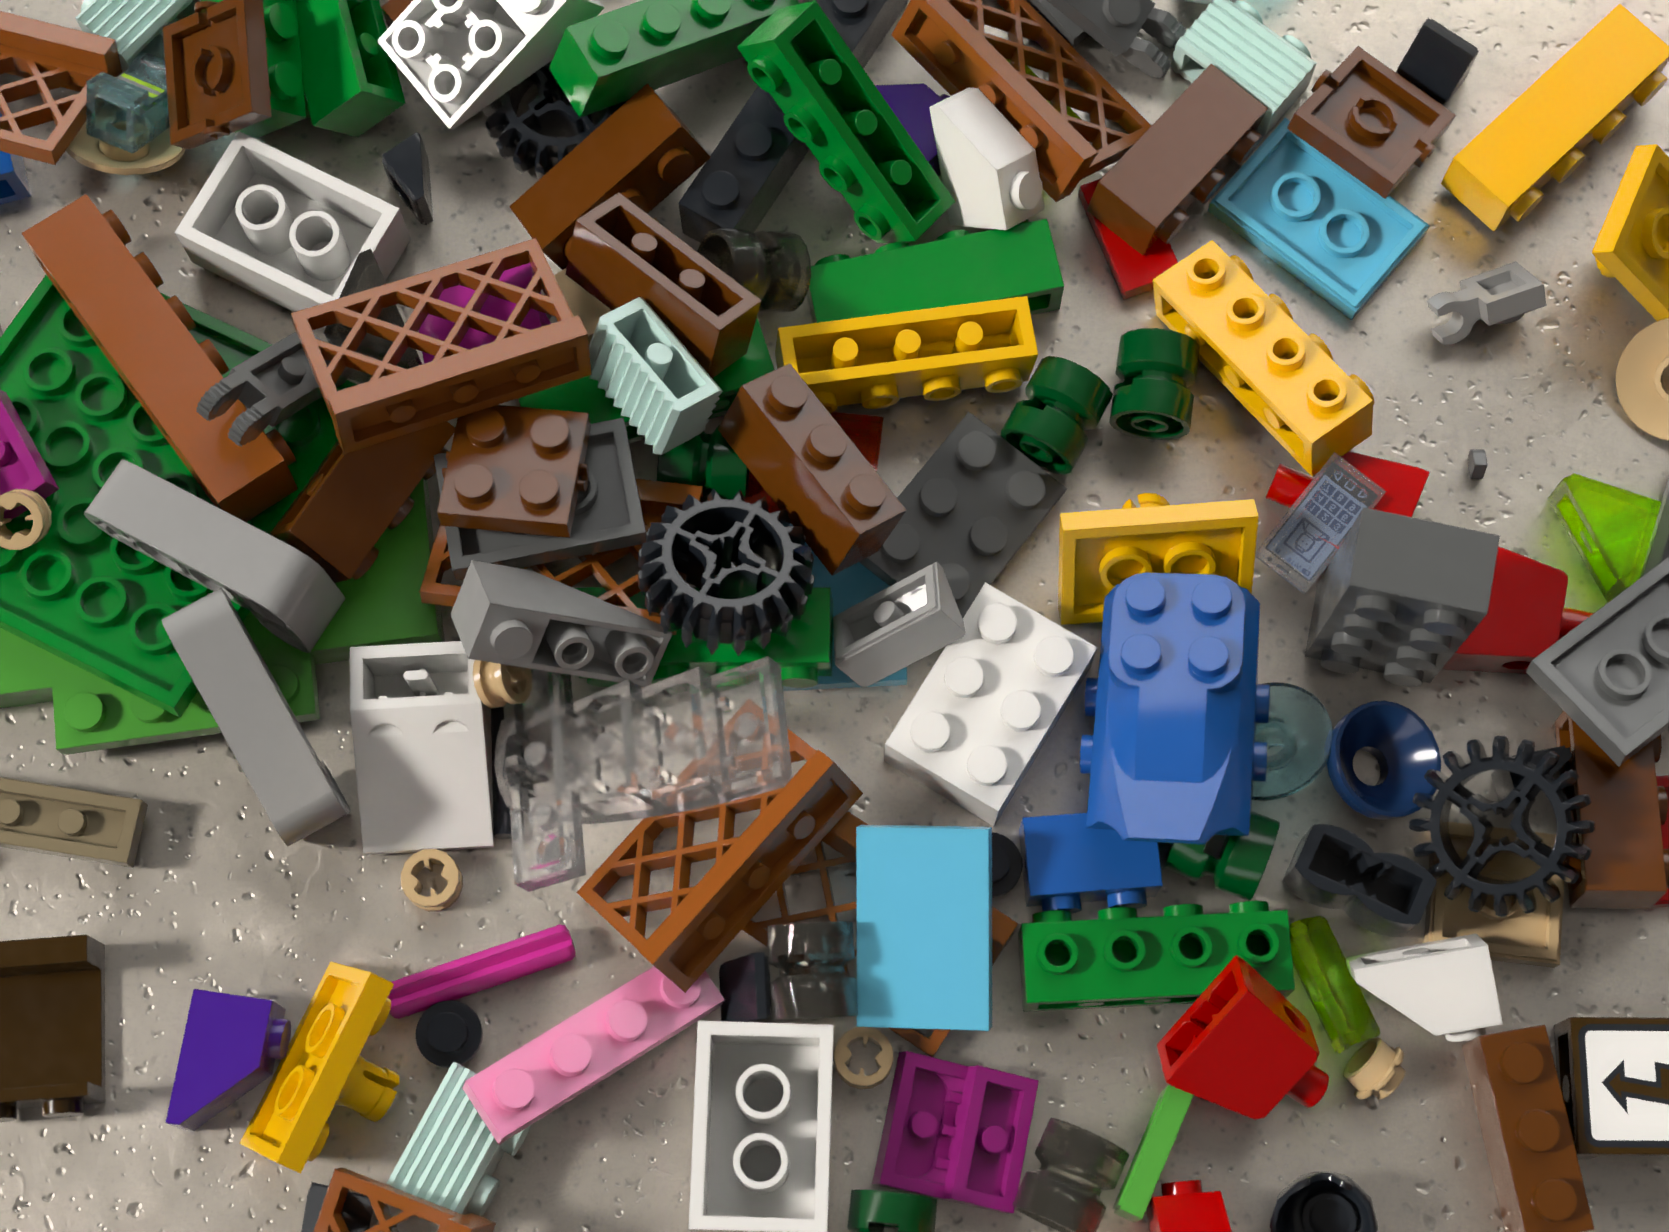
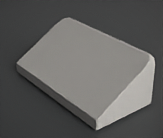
M935 562L834 616L835 665L859 686L868 687L964 637V621L943 567L938 562Z

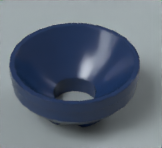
M1385 700L1371 701L1354 708L1338 721L1331 731L1327 743L1326 763L1328 774L1335 790L1352 809L1367 817L1380 820L1405 817L1422 808L1413 803V797L1416 793L1434 795L1437 790L1424 778L1425 773L1429 769L1441 772L1440 752L1434 735L1416 713L1399 703ZM1358 750L1371 753L1378 761L1380 777L1374 786L1360 781L1354 772L1353 759Z

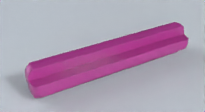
M559 924L391 981L394 983V986L388 996V999L391 1000L389 1013L393 1018L401 1019L427 1010L438 1002L453 1001L571 961L576 956L571 934L565 925Z

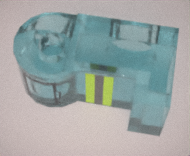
M145 52L139 54L132 61L128 70L119 76L114 77L101 72L87 81V135L134 154L169 128L165 59ZM126 121V131L115 128L113 124Z

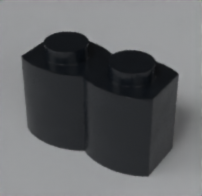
M1314 824L1300 840L1282 880L1295 895L1304 901L1323 908H1343L1346 914L1361 927L1373 933L1389 937H1403L1420 923L1437 883L1430 872L1417 862L1398 854L1374 853L1372 848L1359 836L1341 827L1328 824Z

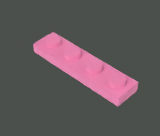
M654 966L467 1079L462 1089L500 1145L715 1011L722 1005L725 999L706 971L685 993Z

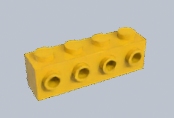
M1619 3L1453 157L1441 185L1493 232L1511 216L1517 222L1522 221L1542 200L1544 194L1540 189L1551 178H1554L1559 183L1567 179L1585 159L1586 155L1581 152L1584 147L1593 139L1600 145L1605 143L1624 123L1627 116L1622 112L1633 101L1644 106L1663 87L1668 78L1661 72L1669 61V46Z
M1211 240L1153 279L1155 310L1158 318L1170 330L1186 334L1197 341L1200 346L1199 360L1311 476L1317 474L1372 435L1374 398L1366 383L1355 374L1348 376L1333 361L1332 354L1324 341L1316 334L1311 333L1307 335L1293 321L1291 312L1283 300L1275 294L1268 296L1254 282L1249 268L1241 258L1236 255L1229 257Z
M1027 296L779 327L775 349L777 369L790 363L829 413L834 412L837 406L862 403V406L868 409L885 408L896 404L899 398L924 395V398L929 401L946 400L961 393V390L985 387L986 391L991 393L1011 391L1020 387L1023 382L1029 381L1038 357Z

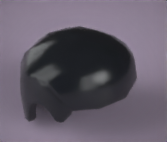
M1311 1172L1299 1176L1279 1193L1270 1219L1271 1232H1377L1378 1223L1371 1197L1351 1178L1334 1172Z

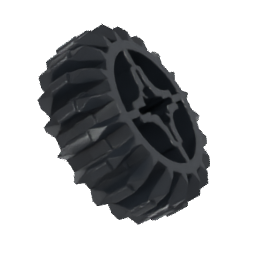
M552 60L483 109L484 114L488 116L485 122L488 135L493 140H497L498 153L504 159L514 157L515 168L521 174L535 166L537 179L542 178L627 102L624 101L609 107L607 113L596 125L592 123L591 114L579 118L549 69ZM533 84H536L538 95L528 103L529 110L517 117L518 107L524 94Z
M713 488L707 497V502L701 503L688 494L683 502L682 510L667 506L665 513L662 514L661 523L651 522V526L646 533V542L643 543L638 555V567L641 568L638 572V588L641 590V595L645 596V607L648 610L649 616H660V625L663 627L664 634L682 629L681 639L686 648L696 640L701 639L707 641L706 645L711 656L720 647V644H731L739 656L742 650L745 649L746 641L751 640L764 650L767 643L770 642L771 633L786 637L787 632L791 629L792 620L801 619V616L806 611L808 596L813 591L814 575H812L814 557L811 553L812 548L805 546L806 537L803 534V527L790 526L787 509L769 513V504L767 503L766 496L751 504L745 502L741 489L737 491L732 499H721ZM677 571L686 574V582L697 587L700 590V592L692 588L690 585H688L681 578Z
M1495 736L1492 744L1493 757H1487L1480 740H1470L1467 742V752L1471 762L1466 764L1455 751H1448L1443 755V759L1452 775L1448 778L1435 769H1429L1424 775L1427 782L1439 790L1437 795L1416 793L1413 797V803L1419 807L1430 809L1431 815L1430 818L1410 820L1409 828L1416 832L1430 831L1432 840L1431 842L1415 846L1413 848L1416 857H1424L1434 852L1437 854L1440 862L1430 867L1427 871L1430 872L1435 880L1447 872L1454 877L1444 892V896L1449 900L1456 899L1465 887L1472 889L1468 901L1470 911H1481L1486 903L1487 896L1493 895L1496 915L1505 917L1510 912L1511 896L1516 895L1524 913L1534 912L1537 909L1533 889L1538 888L1544 898L1550 902H1555L1561 897L1559 888L1551 879L1555 874L1571 884L1576 883L1580 878L1578 871L1565 862L1568 855L1580 860H1587L1591 857L1592 849L1586 845L1573 842L1574 833L1588 834L1594 832L1596 829L1595 822L1591 820L1574 821L1572 811L1590 805L1591 798L1588 794H1580L1568 799L1563 789L1573 785L1579 779V775L1575 770H1570L1563 773L1557 779L1551 776L1549 773L1557 765L1560 758L1554 751L1546 753L1538 765L1532 763L1531 759L1535 751L1534 741L1522 740L1518 746L1516 757H1510L1508 738L1506 736ZM1490 770H1506L1524 776L1518 787L1513 789L1501 802L1491 801L1481 794H1474L1464 786L1475 776ZM1541 790L1548 797L1556 817L1557 833L1553 850L1542 842L1543 839L1531 829L1529 824V811ZM1521 798V802L1512 813L1514 817L1510 823L1511 828L1517 832L1516 836L1519 839L1510 842L1508 836L1500 838L1499 843L1495 842L1488 845L1483 852L1484 847L1491 839L1489 835L1494 827L1486 819L1487 815L1484 812L1493 810L1495 815L1504 813V808L1515 807ZM1452 803L1460 808V813L1469 819L1474 828V840L1466 852L1467 856L1464 860L1456 852L1449 833V814ZM1501 850L1512 851L1524 859L1528 857L1541 866L1531 876L1518 880H1496L1479 874L1485 865Z

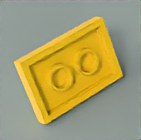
M1657 144L1635 147L1602 229L1598 234L1592 254L1595 256L1598 269L1602 275L1607 278H1616L1654 319L1659 321L1669 318V157Z
M1143 493L1137 495L1140 504L1138 508L1131 499H1128L1121 509L1060 513L1058 611L1061 625L1103 622L1104 599L1117 584L1122 583L1123 580L1140 573L1218 575L1227 577L1252 594L1259 517L1254 499L1170 505L1163 496L1156 493Z
M330 961L289 1043L286 1056L280 1061L239 1144L301 1174L306 1162L313 1161L320 1154L327 1141L329 1124L326 1122L335 1104L338 1106L344 1105L373 1122L379 1121L386 1114L397 1094V1091L393 1090V1088L399 1085L400 1076L397 1072L387 1067L382 1068L365 1060L360 1053L368 1036H374L378 1033L389 1015L391 1000L388 999L394 983L372 972Z

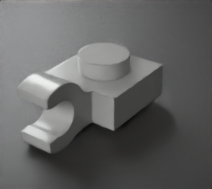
M1517 262L1459 281L1460 291L1441 292L1432 296L1427 301L1428 307L1438 316L1453 312L1451 319L1446 324L1432 328V335L1443 345H1452L1462 341L1479 319H1482L1489 326L1493 324H1508L1521 319L1524 313L1546 306L1544 284Z

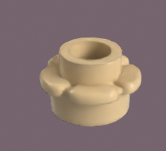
M1379 1037L1373 1038L1361 1046L1350 1058L1343 1071V1077L1356 1089L1354 1096L1361 1100L1371 1097L1372 1094L1379 1100L1389 1096L1400 1085L1405 1076V1069L1400 1066L1404 1058V1052L1400 1047L1395 1049L1389 1047Z

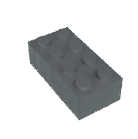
M1362 508L1317 585L1305 657L1321 660L1320 665L1323 668L1339 673H1356L1359 671V668L1384 673L1383 678L1386 681L1396 685L1414 687L1422 685L1423 681L1430 683L1488 613L1500 535Z

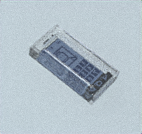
M1334 452L1257 549L1255 557L1305 595L1334 558L1362 508L1373 509L1386 491Z

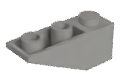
M471 560L450 614L468 659L650 687L672 636V632L664 634L663 627L658 623L535 571Z

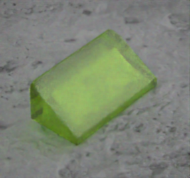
M1319 915L1291 923L1289 929L1293 965L1334 1051H1338L1340 1054L1380 1035V1028L1359 985L1347 969L1345 956L1326 918Z

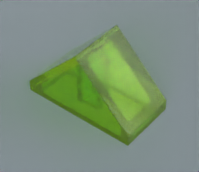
M1575 473L1563 478L1550 494L1548 500L1608 603L1640 579L1662 502Z

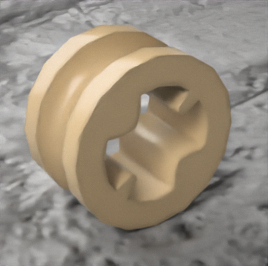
M14 489L0 495L1 547L8 550H22L40 542L48 534L52 523L51 510L46 500L38 493L28 489ZM24 505L31 513V515L25 517V520H33L32 529L25 528L13 534L5 525L11 522L12 519L4 518L5 509L12 510Z
M479 660L474 661V687L484 705L489 708L503 707L507 702L509 704L524 703L529 698L532 691V673L530 668Z
M423 849L414 853L405 862L401 871V886L405 895L418 908L428 912L442 911L451 907L459 898L463 889V875L459 866L446 852L437 849ZM434 864L444 866L441 875L448 883L446 888L440 894L431 889V897L420 895L423 885L416 878L418 873L424 867L433 872Z
M854 1027L845 1032L837 1041L834 1051L835 1069L840 1079L848 1086L860 1090L872 1089L882 1084L889 1076L893 1065V1048L888 1038L878 1029ZM863 1040L864 1048L867 1047L868 1041H870L880 1049V1052L875 1057V1062L879 1069L871 1075L864 1076L863 1068L860 1069L859 1075L854 1074L846 1066L852 1059V1054L848 1047L857 1041Z

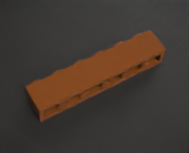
M85 194L22 232L42 270L214 506L244 522H248L298 489L288 468L289 465L296 461V458L275 428L267 434L263 431L255 440L250 443L247 442L242 447L228 438L229 429L232 427L234 420L247 410V407L240 400L237 399L226 413L211 421H207L196 412L201 397L216 382L219 383L223 379L222 375L227 373L229 369L209 339L198 344L189 331L194 329L196 325L179 298L174 295L165 300L157 288L164 284L146 254L141 252L133 257L125 245L132 241L131 237L111 209L101 214L88 195Z

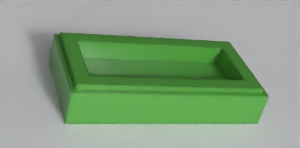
M1167 1085L1161 1091L1112 1207L1115 1209V1214L1134 1223L1143 1218L1194 1095L1171 1085Z

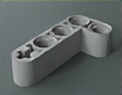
M126 460L120 461L84 512L85 517L95 526L129 547L212 591L222 587L231 601L251 611L267 630L289 645L306 653L311 652L346 599L325 570L301 551Z
M221 587L163 618V626L284 843L290 846L350 813V808L325 763L317 757L224 589Z

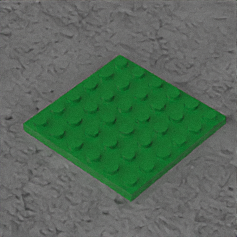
M45 275L0 337V389L7 393L59 490L44 499L51 510L52 523L48 534L40 542L22 550H8L0 546V628L181 717L198 689L163 626L162 619L214 591L111 537L85 517L84 512L121 460L129 461L212 505L213 503L56 287ZM161 293L165 300L170 298L169 296ZM182 303L196 325L194 329L189 331L196 342L200 344L209 339L226 363L229 371L222 375L223 378L229 375L233 367L272 346V344ZM346 380L344 384L336 389L340 391L358 384ZM323 397L276 426L271 427L268 425L263 430L267 434L275 428L291 449L296 461L289 465L288 468L298 488L287 497L246 522L267 534L272 532L338 441L333 420ZM27 510L13 518L11 522L5 524L6 527L13 534L25 528L31 530L33 520H25V517L31 515L30 511ZM231 601L241 620L244 621L250 611Z

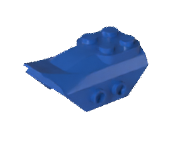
M1148 572L1134 574L1123 580L1122 583L1117 584L1104 599L1098 678L1087 677L1085 687V716H1095L1094 735L1082 734L1080 748L1081 774H1090L1086 828L1116 830L1123 841L1205 844L1214 835L1249 836L1253 781L1266 782L1267 742H1255L1256 723L1269 724L1270 684H1258L1260 602L1247 589L1237 585L1227 577L1218 575Z

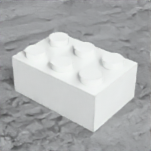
M237 131L175 231L177 238L192 263L292 312L384 285L411 240L400 208L240 131ZM338 323L325 326V328L343 337H347L352 329Z
M985 582L963 618L965 627L964 637L947 645L886 741L884 762L994 827L1090 670L1098 647Z
M698 1021L689 1230L691 1232H828L834 1025Z

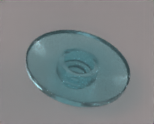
M1278 682L1263 683L1270 684L1269 724L1256 723L1255 742H1267V750L1274 746H1282L1283 749L1275 755L1267 756L1266 782L1253 781L1252 800H1276L1297 793L1318 777L1330 758L1333 725L1329 714L1317 697L1299 686Z

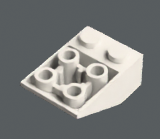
M413 0L377 42L447 127L454 130L553 60L567 26L596 17L605 7L599 0Z
M461 641L350 647V714L362 844L365 855L419 852L423 849L442 851L495 848L493 835L491 708L484 705L477 695L473 681V664L475 660L468 659Z

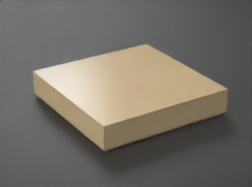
M1449 822L1451 841L1460 858L1464 860L1467 856L1466 852L1474 840V828L1472 824ZM1493 827L1489 835L1491 839L1484 847L1483 852L1488 845L1495 842L1499 843L1500 838L1508 836L1510 842L1519 839L1516 836L1517 832L1513 829ZM1535 832L1543 839L1542 842L1553 850L1556 834ZM1501 850L1485 865L1479 874L1496 880H1518L1531 876L1541 866L1528 857L1524 859L1512 851ZM1435 852L1430 854L1429 868L1440 862ZM1447 872L1442 877L1436 879L1437 883L1426 906L1424 943L1476 933L1488 945L1490 958L1493 961L1550 968L1560 965L1564 880L1556 874L1551 879L1560 890L1561 897L1555 902H1550L1544 898L1538 888H1535L1533 893L1536 898L1537 909L1526 914L1521 909L1517 896L1512 895L1510 912L1505 917L1496 915L1493 895L1487 896L1486 903L1481 911L1473 912L1468 908L1472 889L1465 887L1456 899L1449 900L1444 896V892L1454 877Z

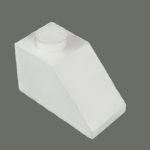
M967 88L929 107L942 182L956 201L947 209L950 225L1008 230L1045 209L1042 194L1043 187L1039 176L1035 149L978 88Z
M1476 933L1345 957L1347 969L1357 984L1435 1036L1445 1035L1446 1040L1451 1042L1469 1041L1478 1036L1486 1035L1485 1027L1503 1024L1489 948Z

